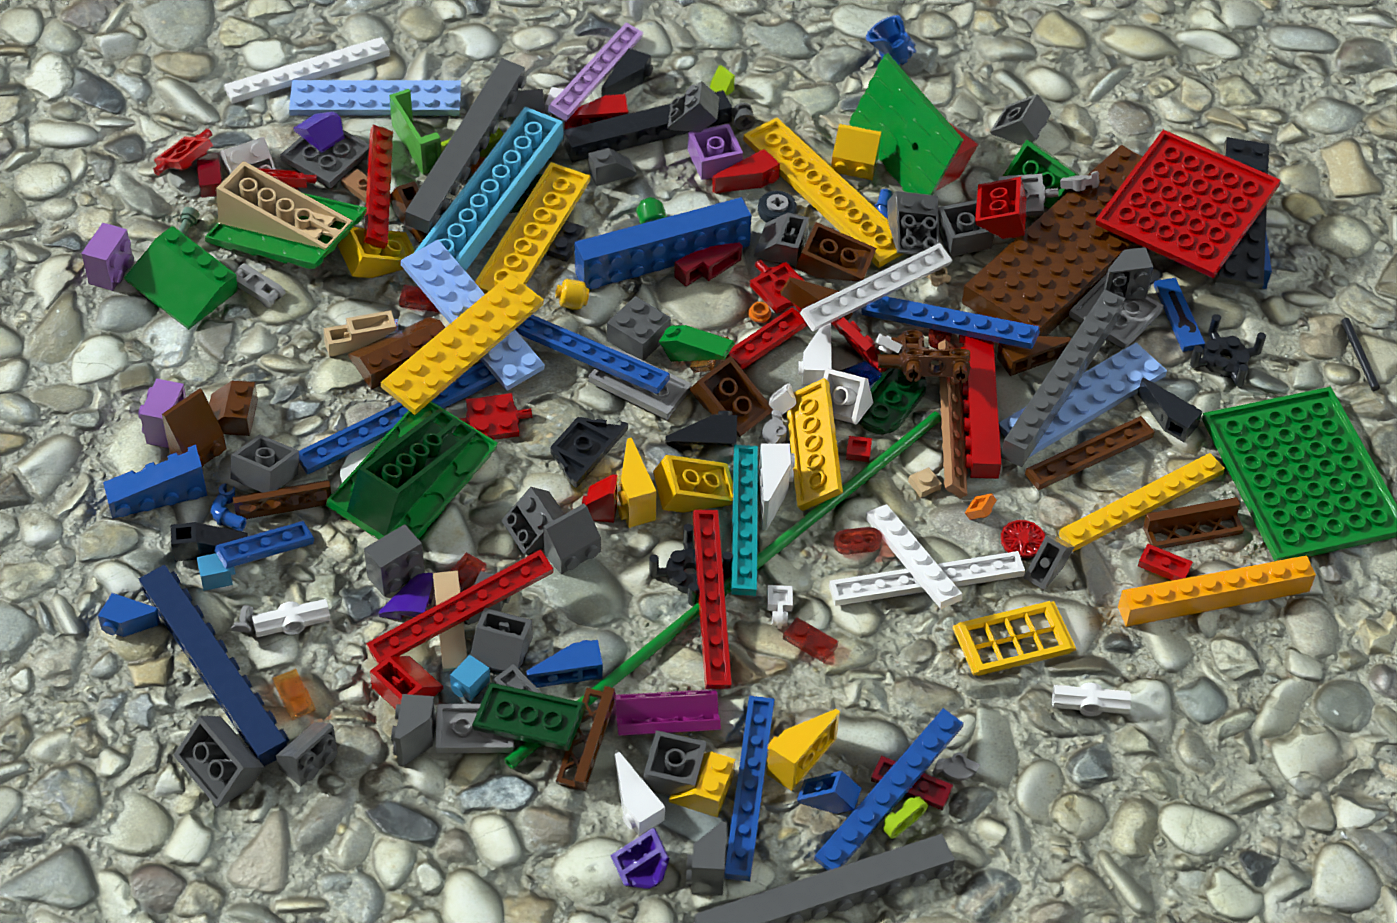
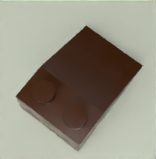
M815 222L795 269L816 278L860 282L864 279L877 248Z
M732 356L698 380L689 389L703 408L712 415H718V411H732V415H737L738 437L749 431L772 413L773 410Z
M199 388L162 413L170 455L176 452L178 455L188 452V447L196 445L203 467L227 449L223 431L202 389Z

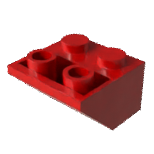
M389 656L370 670L372 689L395 710L396 705L401 704L403 694L434 697L444 689L443 685L411 656Z

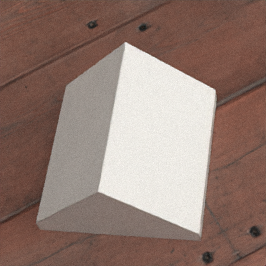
M826 368L824 378L830 383L834 418L857 424L873 404L868 379Z

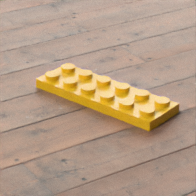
M825 378L795 391L796 405L787 411L791 453L795 454L793 472L797 507L801 511L843 493L830 383Z

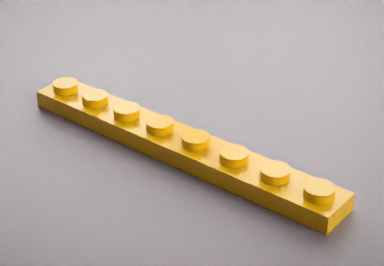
M1208 453L1059 530V536L1062 540L1073 545V551L1223 475L1225 468L1211 453Z

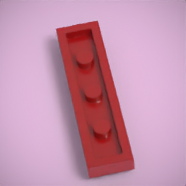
M792 307L733 346L726 359L732 356L743 370L807 327V323L801 314Z

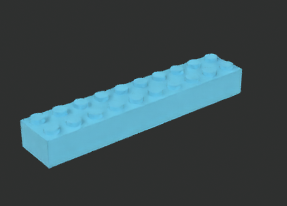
M524 107L416 251L439 240L466 271L563 141V121Z

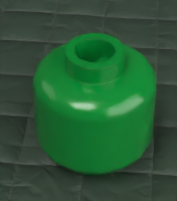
M654 197L643 199L636 209L640 224L667 217L663 203Z

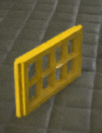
M1047 601L959 622L952 627L973 676L993 673L1076 651L1075 644L1054 601ZM1045 613L1051 627L1036 630L1030 616ZM1025 618L1031 632L1015 635L1010 621ZM1004 623L1010 637L995 640L989 626ZM984 627L990 641L975 645L969 631ZM1053 632L1059 646L1044 649L1038 635ZM1033 636L1039 650L1024 654L1018 640ZM1013 641L1019 655L1004 659L998 645ZM992 646L998 660L983 664L978 649Z

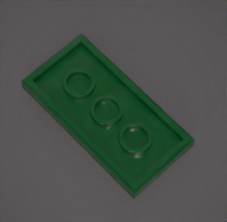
M490 682L472 727L476 731L569 751L586 705L584 702Z

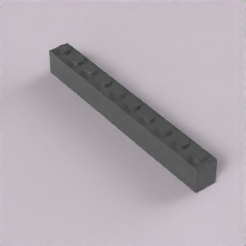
M501 58L406 209L405 225L429 234L441 218L442 213L448 209L453 195L457 196L462 181L467 180L471 166L477 164L481 150L486 149L488 146L489 137L491 134L496 133L500 119L506 117L508 106L510 103L513 104L515 102L518 90L523 89L527 77H525L524 66Z
M1107 290L1103 291L1004 439L1001 458L1023 467L1120 319L1125 298Z
M939 834L694 914V923H803L812 919L820 920L830 913L836 911L844 912L854 905L860 903L868 904L875 901L878 897L887 894L892 896L908 887H920L927 881L936 878L944 879L953 873L955 858L943 834Z

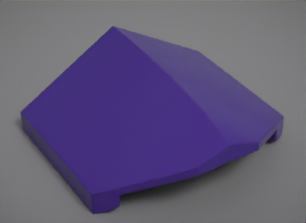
M335 112L314 114L293 128L298 135L320 152H324L344 139L341 117Z
M654 827L610 855L624 886L644 889L656 887L663 881L670 860Z

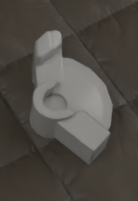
M1098 171L1092 172L1091 176L1078 175L1060 180L1061 189H1073L1074 191H1083L1089 185H1092V188H1096L1100 182Z
M772 410V419L762 429L763 440L766 444H780L787 439V428L783 425L781 412L777 410Z
M243 605L239 622L234 623L232 631L252 632L253 607Z
M956 752L951 758L938 759L932 773L937 775L943 772L945 776L952 780L963 781L975 776L980 764L967 759L963 753Z

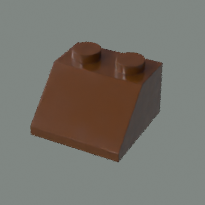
M232 380L211 394L209 404L223 434L250 436L258 403L255 382Z

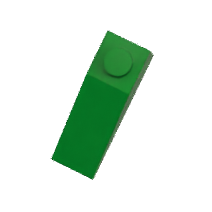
M688 325L669 326L659 340L660 345L671 362L723 360L735 344L733 340Z

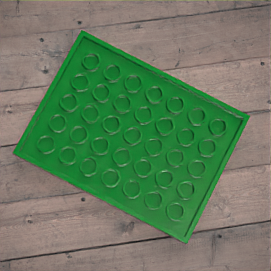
M1332 387L1203 413L1202 421L1274 561L1306 555L1310 557L1397 537V504Z

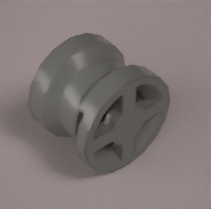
M740 103L733 107L732 116L736 128L747 130L754 126L755 116L753 115L751 105Z

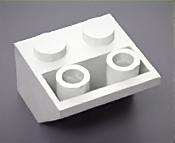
M265 137L219 151L228 176L243 161L256 168L275 169Z

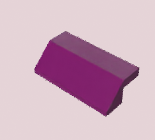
M716 689L616 695L615 708L618 735L654 734L656 730L666 733L721 730Z

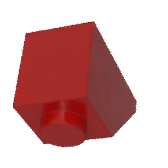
M612 474L589 486L588 495H583L582 504L587 506L593 521L614 523L618 505V475Z

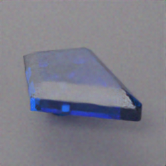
M866 361L840 370V372L867 378L869 386L875 383L882 375V373Z

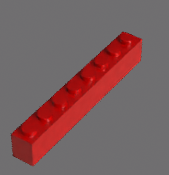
M959 335V343L963 344L961 348L971 352L970 374L968 380L962 383V396H966V400H963V414H967V418H964V432H968V436H965V450H969V454H966V468H970V478L999 479L1001 450L994 342Z

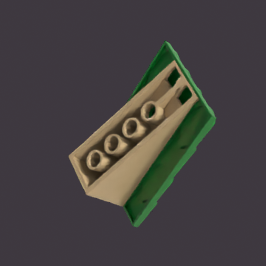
M243 161L217 187L218 224L205 236V242L229 250L236 249L251 255L264 256L285 264L289 262L307 269H315L321 265L329 253L335 250L337 244L348 236L350 230L363 219V216L367 213V207L301 193Z

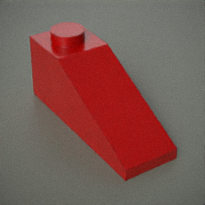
M626 94L602 96L580 106L567 121L564 120L565 130L628 114Z
M762 149L713 175L712 191L714 193L763 188L779 179L780 163L765 149Z

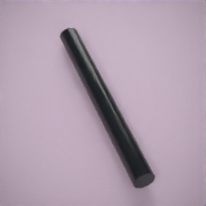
M1342 319V326L1371 390H1379L1380 385L1350 319Z

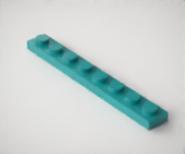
M735 444L733 450L731 594L756 596L758 446Z

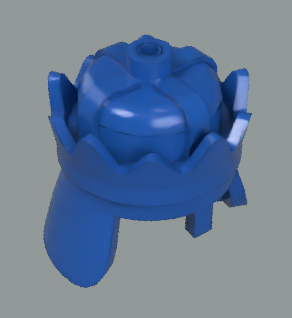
M893 15L879 21L866 34V40L879 51L881 60L885 54L889 53L898 65H903L908 62L913 53H916L914 47L916 43L905 32L903 20L899 15Z

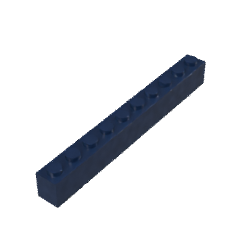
M164 564L140 577L138 580L144 595L151 605L157 608L159 617L249 750L264 767L276 761V755L290 742L286 732L283 729L278 730L275 726L277 721L270 710L267 712L264 710L263 706L265 704L258 692L253 694L251 691L252 685L245 674L240 675L238 672L240 667L234 657L229 658L227 656L228 650L221 639L216 640L214 628L210 622L205 624L203 621L204 615L198 605H192V597L186 588L181 589L179 586L181 582L174 571L170 572Z

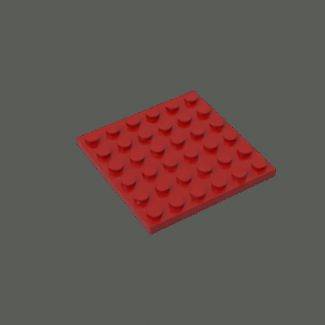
M1163 129L1096 218V225L1214 278L1276 192L1281 180Z

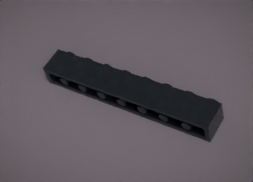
M723 90L714 92L719 97L717 120L707 128L732 122V105ZM671 103L566 129L563 130L564 147L573 163L588 159V153L607 148L614 151L625 150L693 131L670 130L668 128Z

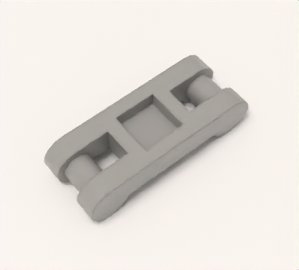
M242 264L238 267V271L235 273L237 275V287L261 301L265 307L270 308L275 303L274 300L280 299L285 295V290L281 285L250 266Z

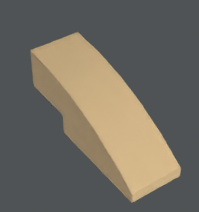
M390 310L346 318V325L324 328V342L329 357L358 350L395 331L396 324Z

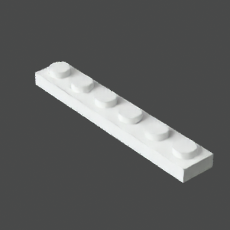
M887 504L866 512V520L940 609L962 601L960 590Z

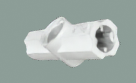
M326 599L301 605L290 601L280 605L278 610L252 616L257 637L278 632L294 635L303 631L305 626L331 621Z
M1085 683L1081 687L1054 685L1053 708L1080 710L1086 716H1097L1102 712L1129 714L1130 691L1102 689V686L1097 683Z

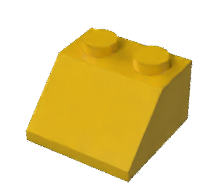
M839 124L831 167L838 174L873 180L879 159L881 132Z
M715 752L704 753L695 788L670 795L669 803L718 818L735 775L736 759Z

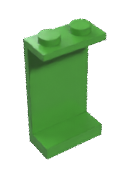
M410 89L390 94L392 127L423 175L428 174L442 154L441 138L437 132L420 137L412 124L413 113Z

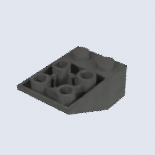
M896 191L887 201L888 224L897 253L916 255L939 244L938 196Z

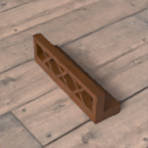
M329 480L279 488L275 491L233 496L235 513L246 519L325 506L327 499L332 495Z
M1237 497L1147 513L1143 526L1149 543L1160 549L1239 535L1244 532V528L1237 515L1240 507ZM1232 520L1235 527L1227 528L1220 524L1222 521ZM1200 525H1207L1213 528L1211 532H1204L1199 530L1198 527ZM1178 529H1184L1191 533L1189 536L1183 537L1175 532ZM1161 533L1168 536L1167 540L1156 541L1154 534Z
M605 686L603 692L586 688L582 700L586 705V709L569 751H565L556 778V784L586 792L616 701L614 688ZM590 696L601 699L598 709L591 712L588 706ZM592 719L593 724L590 733L584 735L580 729L581 724ZM584 742L583 754L576 759L572 752L573 748ZM576 765L578 769L574 781L565 779L566 770Z

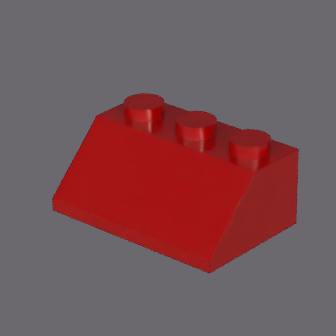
M1021 177L978 184L975 219L977 226L1002 239L1018 238L1025 235L1027 197Z

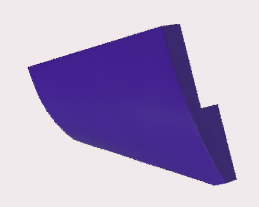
M421 573L410 579L379 611V617L402 620L403 615L416 617L427 611L435 593L433 573Z

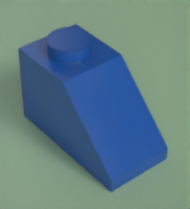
M111 593L98 614L101 630L109 635L121 637L158 626L160 623L156 607Z
M841 770L804 779L797 801L800 804L830 813H842L855 809L861 787Z

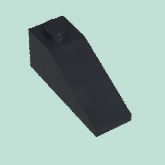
M628 48L602 85L601 97L624 94L641 85L646 77H650L652 74L651 55Z
M718 411V415L713 414L665 437V444L734 446V444L736 445L737 415H732V411Z

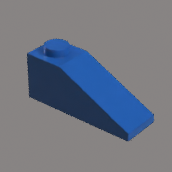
M583 640L572 643L527 670V679L536 688L603 679V663L598 640Z

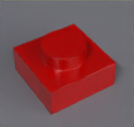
M849 436L846 460L869 462L872 438Z

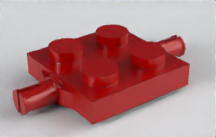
M206 128L199 135L183 137L154 159L157 166L153 168V172L159 176L167 169L185 170L192 165L191 162L205 156L207 150L213 147L210 139H208L213 135L211 130Z
M257 168L296 190L306 188L307 183L316 184L317 181L316 175L299 174L296 171Z
M762 260L757 261L755 267L761 274L750 280V287L776 314L792 306L801 312L802 309L781 295V290L789 277L804 281L787 262L770 268Z
M843 317L831 322V325L845 337L847 343L876 371L879 370L882 373L887 369L878 368V354L881 353L875 347V342L868 335L864 337L860 333L861 329L854 321L849 323Z
M512 393L466 399V417L459 419L489 438L497 440L519 437V419L533 418L531 408L517 410Z

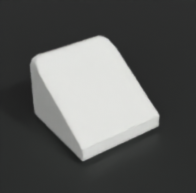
M790 383L772 394L769 401L771 408L781 412V415L796 405V398Z

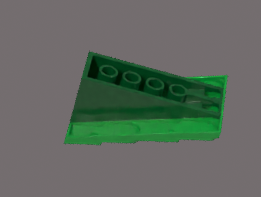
M431 401L416 415L408 410L327 499L326 506L353 524L355 523L372 536L374 535L378 540L404 524L419 539L426 532L430 524L445 510L448 503L491 457L498 443Z

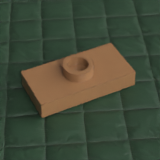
M356 169L341 179V185L366 203L367 176Z

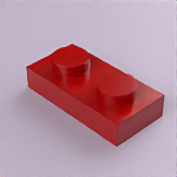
M1147 543L1139 559L1138 567L1173 581L1186 578L1193 561Z

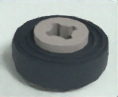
M770 191L759 199L758 214L766 223L786 213L796 214L797 204L795 199L784 191Z

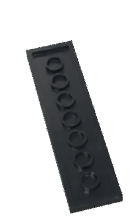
M1226 137L1224 156L1268 174L1270 144ZM1267 204L1218 271L1217 282L1262 289L1264 285Z

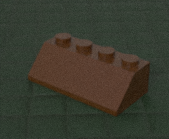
M427 317L349 353L348 357L372 390L381 386V382L445 329V326L440 320Z

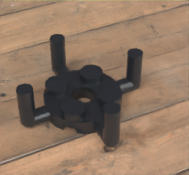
M1214 314L1208 330L1211 340L1206 342L1204 352L1201 346L1196 345L1194 347L1190 366L1192 368L1205 366L1212 373L1216 371L1221 373L1220 376L1232 377L1235 385L1241 387L1244 385L1248 372L1249 358L1261 354L1266 334L1263 332L1258 333L1254 347L1246 348L1236 336L1220 337L1218 328L1221 316ZM1221 355H1227L1231 359H1226L1225 357H1221Z
M688 523L684 525V549L672 552L666 567L659 568L658 555H651L649 557V575L653 578L666 577L671 586L674 585L678 588V591L687 594L688 604L694 606L698 603L697 572L694 574L684 572L688 568L697 571L695 549H693V525ZM729 551L723 553V575H728L732 571L733 555Z

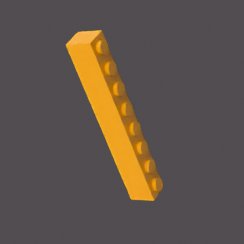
M1306 555L1122 590L1118 609L1125 626L1128 627L1310 592L1316 574Z

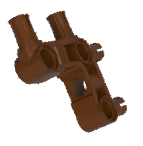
M916 330L904 331L899 337H891V340L902 345L899 355L878 354V368L899 369L911 382L912 378L916 382L920 380L921 376L953 377L955 382L959 383V379H961L962 383L968 380L970 374L971 352L962 348L927 349L924 347L923 333ZM933 360L942 361L939 365L931 364Z

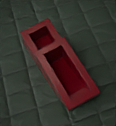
M211 153L197 158L201 198L217 196V187L222 183L219 153Z
M722 244L686 255L675 261L674 277L685 287L701 277L710 281L742 260V244Z

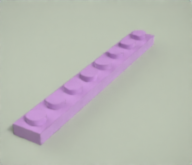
M626 22L554 99L548 111L567 121L616 67L627 49H632L640 41L644 32Z

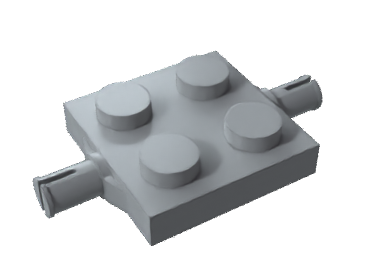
M1042 174L999 177V180L1016 177L1022 178L1027 197L1026 216L1043 215L1046 198L1059 197L1058 188L1045 189Z

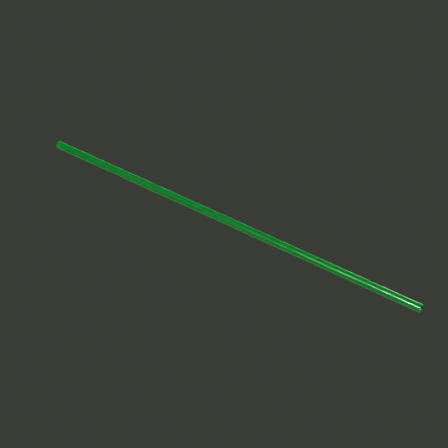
M936 411L930 414L842 486V494L820 503L758 553L757 570L942 420L941 415ZM732 575L724 581L725 596L731 592ZM699 602L591 689L603 692L605 686L613 688L700 617ZM584 695L577 701L582 702ZM590 696L588 706H591L599 698ZM525 742L504 759L505 763L513 769L541 745Z

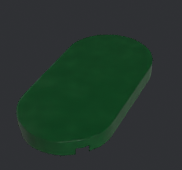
M888 368L870 389L873 404L859 421L860 425L865 430L875 434H889L896 431L924 397L927 388L925 376H921L920 380L916 382L912 378L911 382L899 369Z

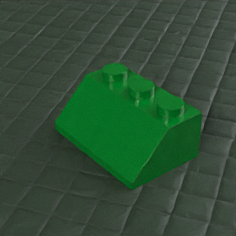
M1027 139L1003 174V176L1042 174L1045 189L1058 188L1059 197L1046 198L1044 206L1049 209L1071 190L1061 189L1060 180L1080 175L1042 147Z

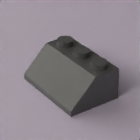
M199 716L173 755L216 807L225 805L251 788L265 768L221 716Z

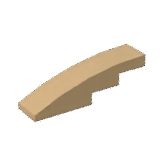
M458 571L433 573L436 605L460 593ZM463 622L439 635L443 672L454 671L467 658Z

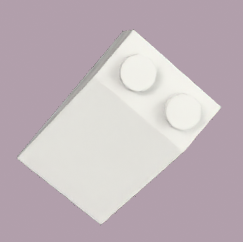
M761 444L759 486L762 530L768 529L788 493L789 482L794 480L795 454L790 453V444Z

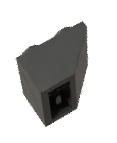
M703 81L697 85L690 86L682 97H676L671 102L668 128L670 130L702 132L717 120L719 97Z
M786 213L765 223L754 252V257L778 263L787 262L791 266H796L808 236L809 217Z
M1146 247L1124 250L1108 269L1104 290L1125 298V300L1146 298L1153 271V265Z
M530 487L501 521L522 553L528 555L544 548V525L564 515V512L549 491Z
M484 608L476 627L470 655L492 671L502 673L513 664L520 670L533 638L532 620Z
M403 694L401 704L396 705L395 719L398 722L397 726L392 727L391 741L394 742L393 755H397L398 766L406 765L433 746L436 730L433 696Z
M325 722L312 723L276 755L279 770L300 787L307 781H311L318 771L326 764H330L338 754L334 725Z

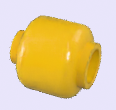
M565 279L562 285H557L555 298L559 299L561 307L579 310L583 305H587L589 288H586V284L583 281Z

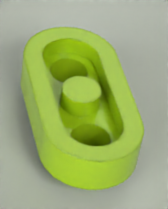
M920 797L909 798L903 804L901 810L896 814L891 813L883 822L885 825L883 831L891 839L896 838L925 813L928 804Z

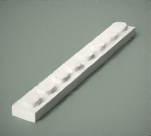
M379 37L224 84L231 103L234 104L292 86V80H313L390 56V51L383 38Z
M939 243L802 309L800 314L813 332L950 265L953 260Z
M1018 551L938 564L956 587L1022 577L1025 573ZM908 569L831 580L829 582L835 606L926 592Z

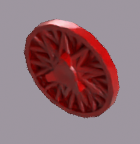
M1027 520L1009 522L1003 527L1000 535L1001 545L1008 553L1018 551L1020 558L1034 557L1045 538V533L1041 527Z

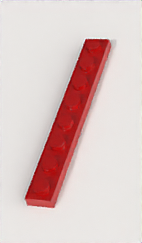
M373 124L369 140L366 192L367 213L365 214L364 243L385 249L388 244L393 131Z
M694 510L693 528L705 689H730L732 683L718 510Z
M539 550L367 642V649L377 665L389 656H401L477 615L484 608L488 609L554 573V568L542 550Z

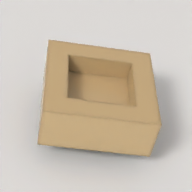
M929 467L910 475L908 479L909 484L920 498L940 490L942 485Z

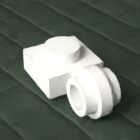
M879 334L875 341L877 343L876 348L882 354L884 352L892 354L893 351L899 353L902 347L901 344L891 340V337L888 335L885 337Z
M768 585L767 610L773 611L772 626L782 629V627H787L788 612L783 611H792L793 588L792 586Z

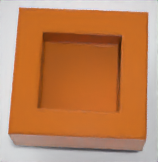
M992 493L974 497L965 511L966 516L969 520L987 517L992 512L997 499Z

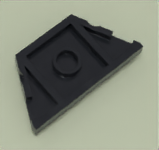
M577 417L552 444L550 453L575 488L583 482L626 433L628 423L621 422V425L607 424V420L603 419L591 420L589 418Z

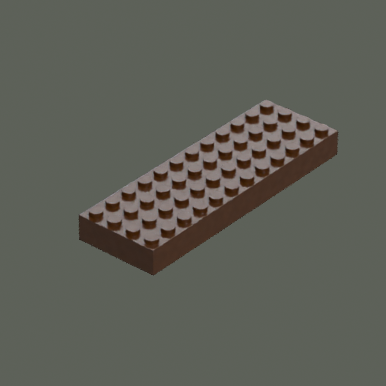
M1120 145L1087 175L1091 176L1092 172L1098 171L1099 186L1092 188V185H1089L1083 191L1071 189L1025 230V235L1016 238L964 285L962 304L979 315L1039 326L1040 333L1038 336H1048L1069 316L1070 310L1108 273L1110 266L1124 250L1143 247L1096 225V218L1141 160L1142 156Z

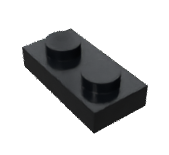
M565 221L548 248L547 256L567 262L575 250V242L580 241L585 234V226Z

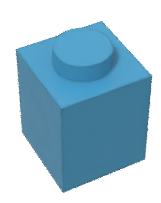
M216 553L197 557L203 591L233 585L231 575H236L235 567L225 569Z
M469 655L450 674L452 691L458 697H464L471 702L490 682L489 667Z

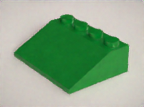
M171 226L152 242L124 277L126 282L188 330L238 292L237 275L174 226Z

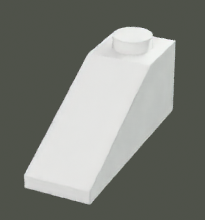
M831 323L819 328L804 351L803 361L798 362V375H802V385H810L823 379L825 369H832Z
M620 752L616 753L615 770L624 815L623 821L630 830L634 829L638 836L665 820V806Z

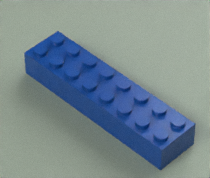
M742 197L576 241L575 273L579 281H583L586 284V288L590 290L674 267L675 261L708 247L740 243L742 248L750 246L752 215Z

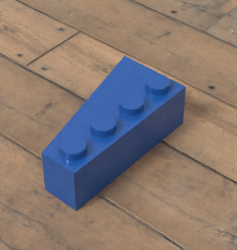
M196 445L188 447V452L178 455L176 452L167 456L168 460L155 465L154 462L146 464L142 471L137 473L132 470L103 482L112 519L208 496Z

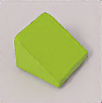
M719 65L710 83V88L715 92L723 90L727 96L734 91L735 75L722 65Z

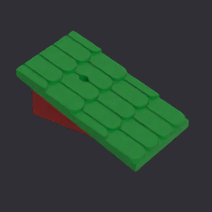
M889 53L885 54L879 62L877 70L869 81L868 87L860 98L859 104L849 122L850 126L881 132L879 160L892 177L903 187L902 190L904 192L933 195L935 191L959 179L978 146L975 141L943 117Z

